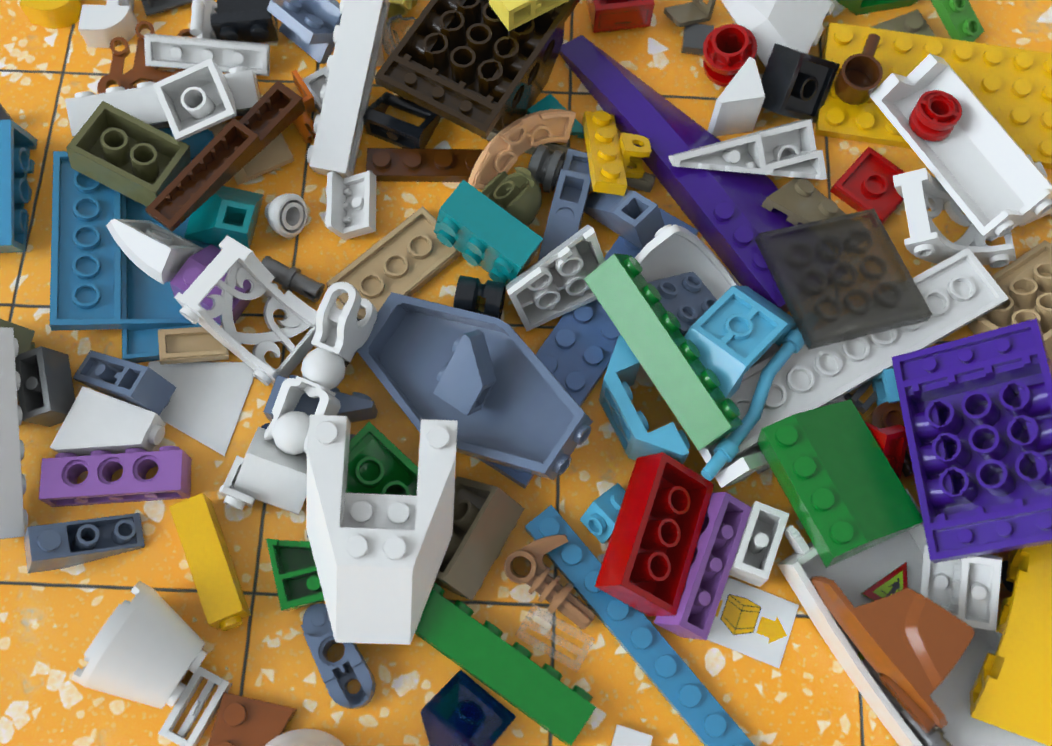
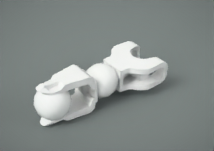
M336 282L327 289L317 310L316 330L311 342L316 349L310 351L302 362L301 371L303 378L296 376L295 379L287 378L284 380L272 409L274 417L264 432V439L266 441L274 439L277 447L286 454L297 455L305 452L307 455L310 416L305 412L294 411L304 393H307L309 397L314 399L320 398L314 415L337 416L341 404L335 397L336 393L331 391V389L337 387L344 379L346 371L344 360L351 362L355 352L368 340L376 322V307L369 300L361 298L356 288L348 282ZM342 293H348V301L342 310L338 309L336 305L338 296ZM365 308V317L357 321L359 309Z

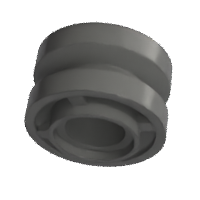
M540 144L530 159L528 170L532 173L538 184H542L543 191L552 194L564 165L565 152L557 149L553 154H550L549 147Z

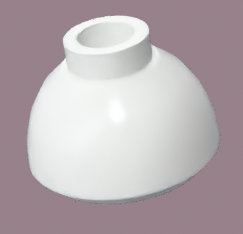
M291 193L277 196L267 204L264 211L272 230L286 238L297 236L305 227L308 216L305 201L299 195Z

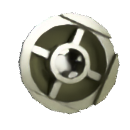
M519 166L514 167L516 172L510 175L505 171L498 174L489 181L481 193L528 226L534 221L542 205V192L532 173L527 168Z

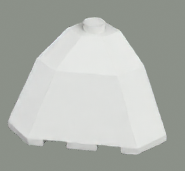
M721 0L734 23L747 28L755 36L757 55L765 68L775 43L808 53L812 46L817 45L824 30L822 23L826 16L832 14L835 7L832 0Z

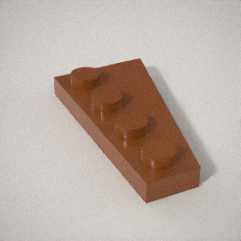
M224 692L208 746H265L284 732L297 709Z

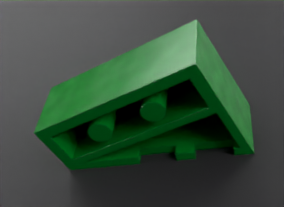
M266 539L281 611H290L324 602L310 542Z

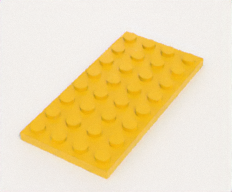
M829 22L826 28L823 59L838 63L840 66L826 101L819 109L814 135L912 149L871 98L863 104L851 105L843 102L834 90L835 79L845 60L854 54L862 53L868 35L877 34L880 36V41L874 58L879 61L883 70V76L879 85L891 73L907 77L929 54L942 57L1025 154H1030L1034 163L1041 161L1044 168L1052 169V53Z

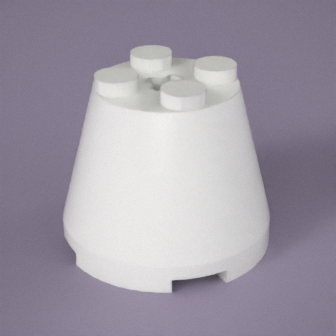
M139 581L131 590V593L136 596L131 602L124 600L122 604L116 607L84 654V660L88 662L87 666L82 669L77 668L71 679L86 688L163 709L166 704L173 707L186 687L181 682L188 670L195 673L208 653L202 650L206 643L152 587Z

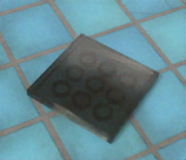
M874 209L758 233L755 239L808 350L928 321L933 315Z

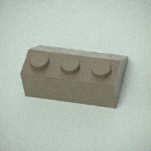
M457 476L454 493L453 535L435 583L454 594L472 601L477 591L481 588L494 561L500 555V551L511 531L516 527L524 508L499 487Z

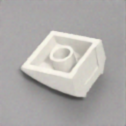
M113 219L106 225L124 254L148 276L163 285L174 278L190 256L204 249L149 220Z

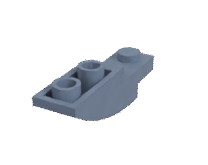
M568 149L552 200L538 261L581 229L583 214L592 185L586 152Z

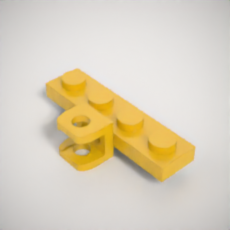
M584 111L582 125L593 192L624 196L628 186L626 178L639 179L644 175L643 161L640 158L650 157L652 151L650 141L644 136L621 132L620 138H618L614 115L605 111Z

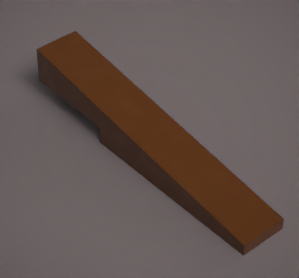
M277 81L239 121L233 118L145 209L146 213L173 232L305 112L302 97L280 81Z

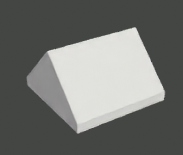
M751 57L747 59L717 98L707 130L713 136L752 132L754 130L765 99L755 59Z
M258 426L245 454L233 489L254 497L255 500L299 515L307 496V455L305 452L297 455L284 453L277 447L274 439L269 441L264 439L266 429Z

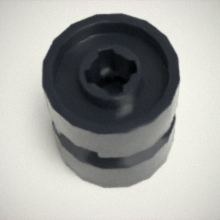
M460 275L453 307L501 319L506 294V283L487 280L485 284H481L479 278ZM480 296L486 298L485 304H479Z

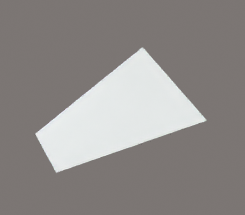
M149 361L147 367L177 387L170 398L169 404L163 409L159 417L167 424L225 457L253 382L254 376L252 373L255 370L244 362H190L161 365L160 361Z

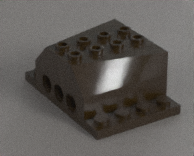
M430 0L375 75L376 84L486 139L493 128L501 131L512 122L527 114V110L531 108L549 80L563 44L565 21L580 0H570L511 31L507 30L491 8L489 0Z

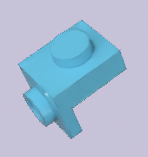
M618 483L595 499L580 518V521L589 532L602 544L608 541L612 535L626 493Z

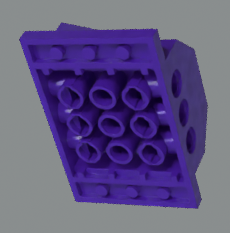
M1037 318L891 357L930 561L939 563L1052 543V361L1048 357L1041 326Z

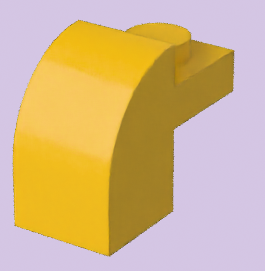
M21 0L19 2L30 23L50 29H62L74 25L80 20L82 9L81 0Z

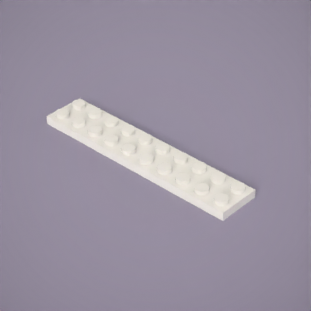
M968 247L807 336L806 343L798 353H793L774 377L761 418L738 446L739 452L735 457L758 445L757 441L762 428L793 414L830 404L877 377L883 369L892 368L891 357L927 348L1001 306L1009 298ZM773 356L750 368L744 374L739 390L730 398L740 411V416H738L740 420L743 419L749 410L761 371Z

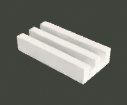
M199 666L197 671L193 673L158 734L179 746H197L220 706L223 693H228L232 683ZM203 678L208 679L178 733L172 732ZM215 685H219L211 701L206 707L204 713L202 714L200 720L195 726L193 732L191 733L188 740H186L185 737L192 727L194 721L199 715L201 709L206 703Z

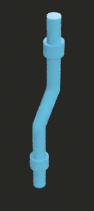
M807 314L796 329L790 330L782 339V346L761 371L749 410L741 420L743 424L732 431L728 438H722L714 448L715 454L701 470L700 473L705 479L712 481L726 462L730 463L739 452L738 446L761 418L774 377L791 355L798 353L805 345L807 335L818 323L816 316Z

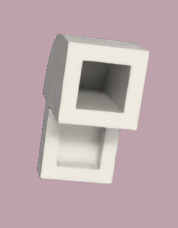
M107 0L106 5L82 4L78 31L88 48H110V42L113 38L122 37L127 42L136 34L135 27L138 24L133 12L134 0Z

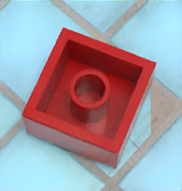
M587 0L593 33L651 26L654 0Z

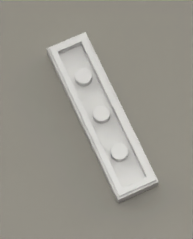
M150 33L144 35L145 66L187 69L212 58L218 68L225 73H229L231 68L247 67V70L252 69L255 75H270V44Z

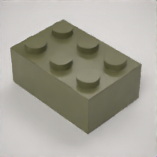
M104 101L101 102L66 147L72 169L146 207L191 162L190 145L182 141L177 142L174 137Z

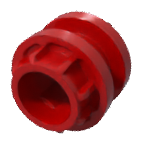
M732 23L719 26L708 34L703 44V68L710 81L716 85L727 87L749 57L756 61L757 41L753 33L741 25Z

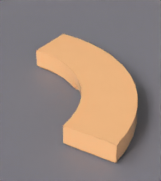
M549 109L528 114L512 122L501 130L482 151L473 167L468 183L478 190H483L489 181L504 171L508 173L518 161V157L528 149L536 148L540 144L568 143L576 113L570 110Z

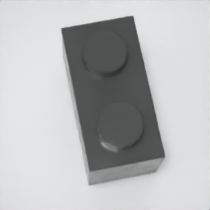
M40 346L17 355L15 366L21 379L18 398L23 414L22 421L47 427L63 423L75 401L68 354Z

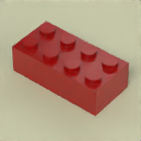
M664 452L637 457L595 587L647 616H676L715 484Z

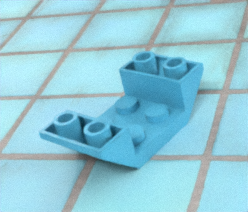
M732 286L689 328L684 338L690 340L700 352L699 360L706 369H710L717 376L720 382L719 389L725 398L730 399L739 390L744 374L774 343L780 347L782 339L790 330H795L800 322L748 286Z
M619 335L603 379L599 402L629 459L636 461L637 457L664 452L681 464H684L690 453L688 450L690 449V443L683 430L678 431L674 422H671L648 433L649 425L642 411L637 412L631 402L633 394L630 386L635 383L640 363L623 337Z

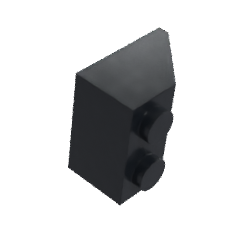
M775 43L761 79L765 93L762 108L779 115L800 120L812 119V122L816 123L819 109L826 101L840 64Z

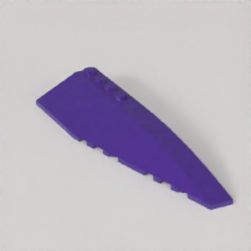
M583 35L562 45L559 52L560 56L605 112L614 115L616 127L619 131L641 135L649 139L652 150L650 157L641 159L697 230H699L700 234L741 286H748L787 313L847 275V271L824 243L815 237L810 227L800 222L795 226L786 221L788 215L776 208H773L770 212L761 207L766 197L778 190L770 178L761 174L673 167L668 156L721 141Z

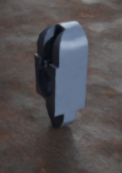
M322 603L311 605L303 615L301 627L330 697L335 703L347 709L364 707L375 694L376 683L371 670L356 643H339L344 645L343 657L337 662H330L328 660V650L337 642L334 639L326 604ZM351 680H358L361 685L359 692L351 694L347 690V685Z

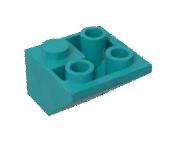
M222 186L190 215L185 238L219 245L228 235L250 249L263 201V194Z

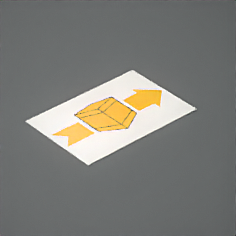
M728 577L707 640L779 669L799 605Z

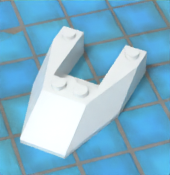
M310 414L307 444L306 529L335 642L411 645L453 535L458 421L421 419L417 496L346 493L351 423L348 417Z

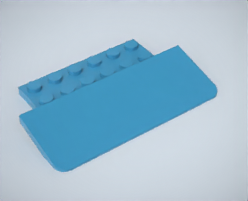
M171 128L159 129L174 137ZM206 129L181 140L190 145L191 161L214 138L212 131ZM53 151L50 282L51 331L122 329L123 360L133 363L160 360L158 330L202 326L198 322L196 325L191 323L179 312L182 306L174 298L170 282H165L163 285L138 268L115 242L106 225L113 219L149 220L165 229L167 228L146 213V206L72 169L67 151ZM190 216L173 233L186 239L185 232ZM186 239L202 248L211 245L210 243ZM212 244V245H214L215 247H217L218 249L221 250V248L219 247V245Z

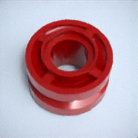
M940 90L927 91L921 95L909 116V125L912 131L922 139L928 141L944 140L950 135L954 126L961 118V105L954 96Z

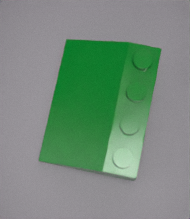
M851 399L793 414L761 429L757 444L826 568L923 524L921 514Z

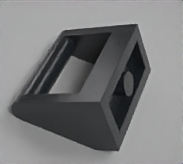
M385 92L372 103L363 116L368 135L407 149H425L441 119V116L410 100L389 92ZM391 106L425 119V121L418 127L387 115L385 112Z

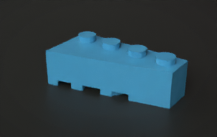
M11 119L0 120V253L25 252L29 214L24 209V203H28L31 200L32 189L27 182V174L34 173L35 162L33 159H29L30 149L37 148V139Z

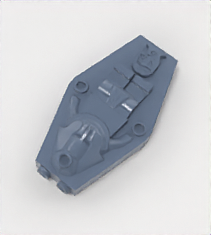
M391 292L377 313V319L368 340L357 350L419 432L421 419L458 421L456 449L458 453L555 480L557 475H562L569 467L572 459L570 456L577 445H582L590 435V425L593 422L514 329L499 318ZM479 329L485 335L497 381L482 409L466 416L433 392L439 383L436 377L440 369L446 363H449L454 354L451 349L455 340L461 334Z

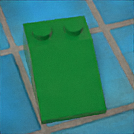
M368 422L350 440L346 493L417 496L418 467L373 424Z

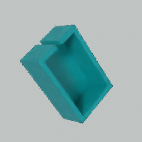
M464 179L440 207L434 233L437 234L436 236L442 244L447 247L453 246L463 253L462 256L468 263L473 266L479 265L488 272L489 277L493 281L506 283V285L523 273L544 239Z

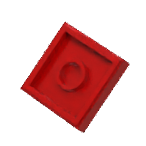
M868 147L837 180L830 192L880 228L904 201L894 187L893 176L905 172L871 147Z

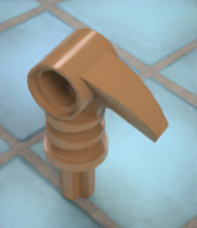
M550 535L539 538L522 549L511 553L506 558L504 571L508 579L514 583L528 584L531 587L528 591L530 594L536 591L541 595L538 599L539 602L546 599L550 603L548 612L553 614L558 609L580 629L584 630L589 626L595 617V613L570 592L574 588L570 582L563 587L558 582L561 577L557 575L555 578H552L549 575L551 569L543 563V556L546 553L569 541L566 535ZM523 556L530 561L531 571L528 575H519L514 571L513 561L516 557Z

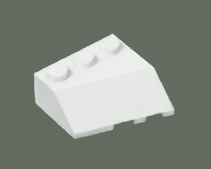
M587 224L505 285L507 293L526 331L597 300L584 278L600 266L605 259L596 233L590 225Z

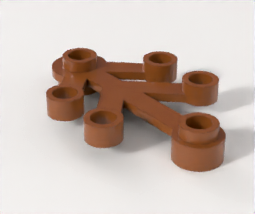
M141 21L135 27L138 42L133 69L123 74L125 57L130 54V47L126 39L122 37L113 38L110 42V49L113 54L110 73L99 80L97 90L99 94L106 93V89L112 84L124 87L125 89L137 88V86L132 85L140 80L158 82L185 69H176L174 72L159 70L158 68L160 67L145 66L144 35L140 34L142 29L151 30L150 34H155V30L150 22ZM189 28L181 30L177 35L196 37L190 33ZM122 44L125 46V49L123 51H116L115 47Z

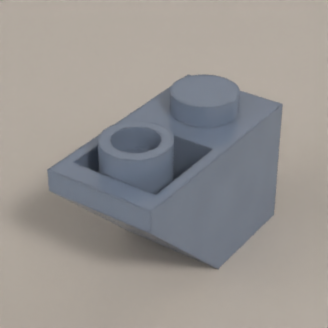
M479 329L461 334L455 340L451 349L454 354L449 363H446L440 369L436 377L439 383L433 392L466 416L482 409L497 381L485 335Z

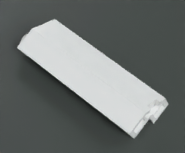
M929 54L907 77L891 73L869 95L983 236L1002 237L1013 230L1014 227L1035 216L1040 217L1052 209V184L944 58ZM931 90H940L951 94L958 100L962 108L961 118L954 126L950 135L941 141L922 139L912 131L909 125V116L922 94Z

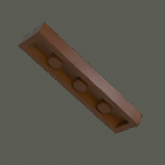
M367 148L366 171L370 170L377 176L376 181L462 182L464 179L468 182L473 167L484 149Z

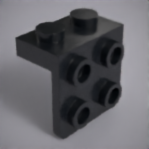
M217 0V13L210 14L211 26L216 39L252 43L279 41L278 19L267 11L270 0Z

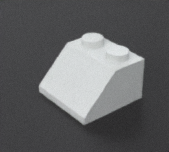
M212 58L152 84L177 142L237 116L235 100L224 74Z

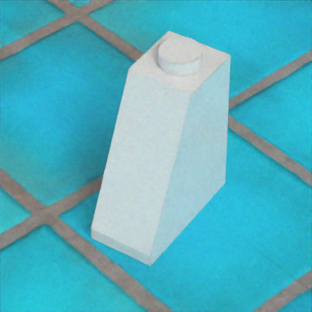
M82 386L50 448L57 453L68 452L78 456L90 455V452L95 450L110 451L112 454L125 453V450L128 448L145 449L146 452L153 451L155 445H159L164 437L166 423L157 413Z

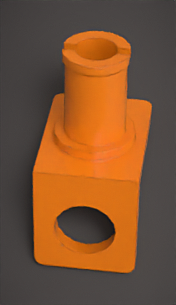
M297 70L292 71L294 84L303 97L305 112L292 123H294L303 141L308 144L312 143L311 135L314 140L316 133H314V121L309 113L316 110L315 102Z

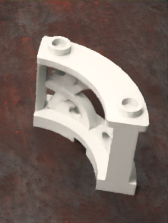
M926 168L893 176L894 187L897 193L904 199L910 238L904 239V244L912 255L924 261L939 264L969 247L982 265H990L992 268L1004 267L1010 262L1017 260L1011 231L1004 235L1005 244L988 246L985 240L992 242L998 237L983 236L970 219L961 212V208L940 182L930 175ZM942 210H945L955 223L968 227L965 233L954 243L947 239L933 222V219L940 215Z
M227 235L219 244L221 248L220 253L183 294L178 292L174 298L182 306L179 312L187 320L195 325L198 322L223 346L255 371L252 375L256 379L269 386L271 382L275 383L277 375L288 377L314 346L311 342L316 330L317 311L299 299L290 290L283 294L277 288L278 285L272 283L275 277L259 261L254 252ZM227 273L225 281H222V277ZM246 279L251 283V289L248 293H242L235 289V286L243 288V282ZM215 286L222 290L221 296L218 294L208 295V293ZM264 294L268 299L264 306L263 316L270 331L263 333L237 332L232 312L233 297L239 300H253ZM205 297L212 299L213 306L209 310L204 309L200 305ZM277 309L282 310L285 314L283 320H277L283 326L282 328L277 326L273 318V313ZM220 316L222 327L213 318ZM308 329L309 331L296 346L289 339ZM275 342H281L290 354L275 369L265 361L264 355L266 352L271 351L275 358H280V349ZM241 344L255 345L252 353Z

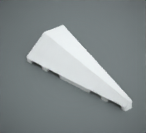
M812 119L790 122L668 156L673 167L815 180L827 179L823 150L816 149Z

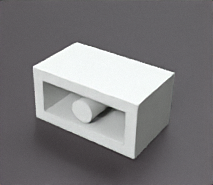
M755 501L751 506L752 508L729 575L761 587L769 579L789 513Z

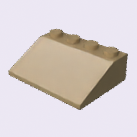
M1044 240L1017 258V260L992 275V278L1009 299L1001 306L969 323L967 327L976 335L1037 318L1041 326L1048 357L1052 361V244Z

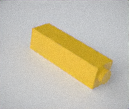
M200 493L169 506L208 625L215 629L221 628L222 631H228L243 624L242 619L250 616L251 613L212 501L206 495Z

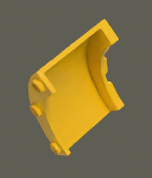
M1052 543L1008 551L1006 581L1013 583L1011 597L1005 598L1002 601L997 621L996 632L1002 633L996 653L987 652L981 670L970 691V714L972 718L1047 746H1052Z

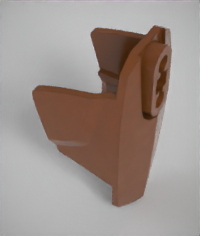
M821 576L811 577V583L835 620L874 670L881 675L879 679L917 725L927 733L934 727H939L940 729L945 727L948 721L930 695L944 681L962 657L974 637L975 631L973 628L935 602L910 588L854 607L834 580Z

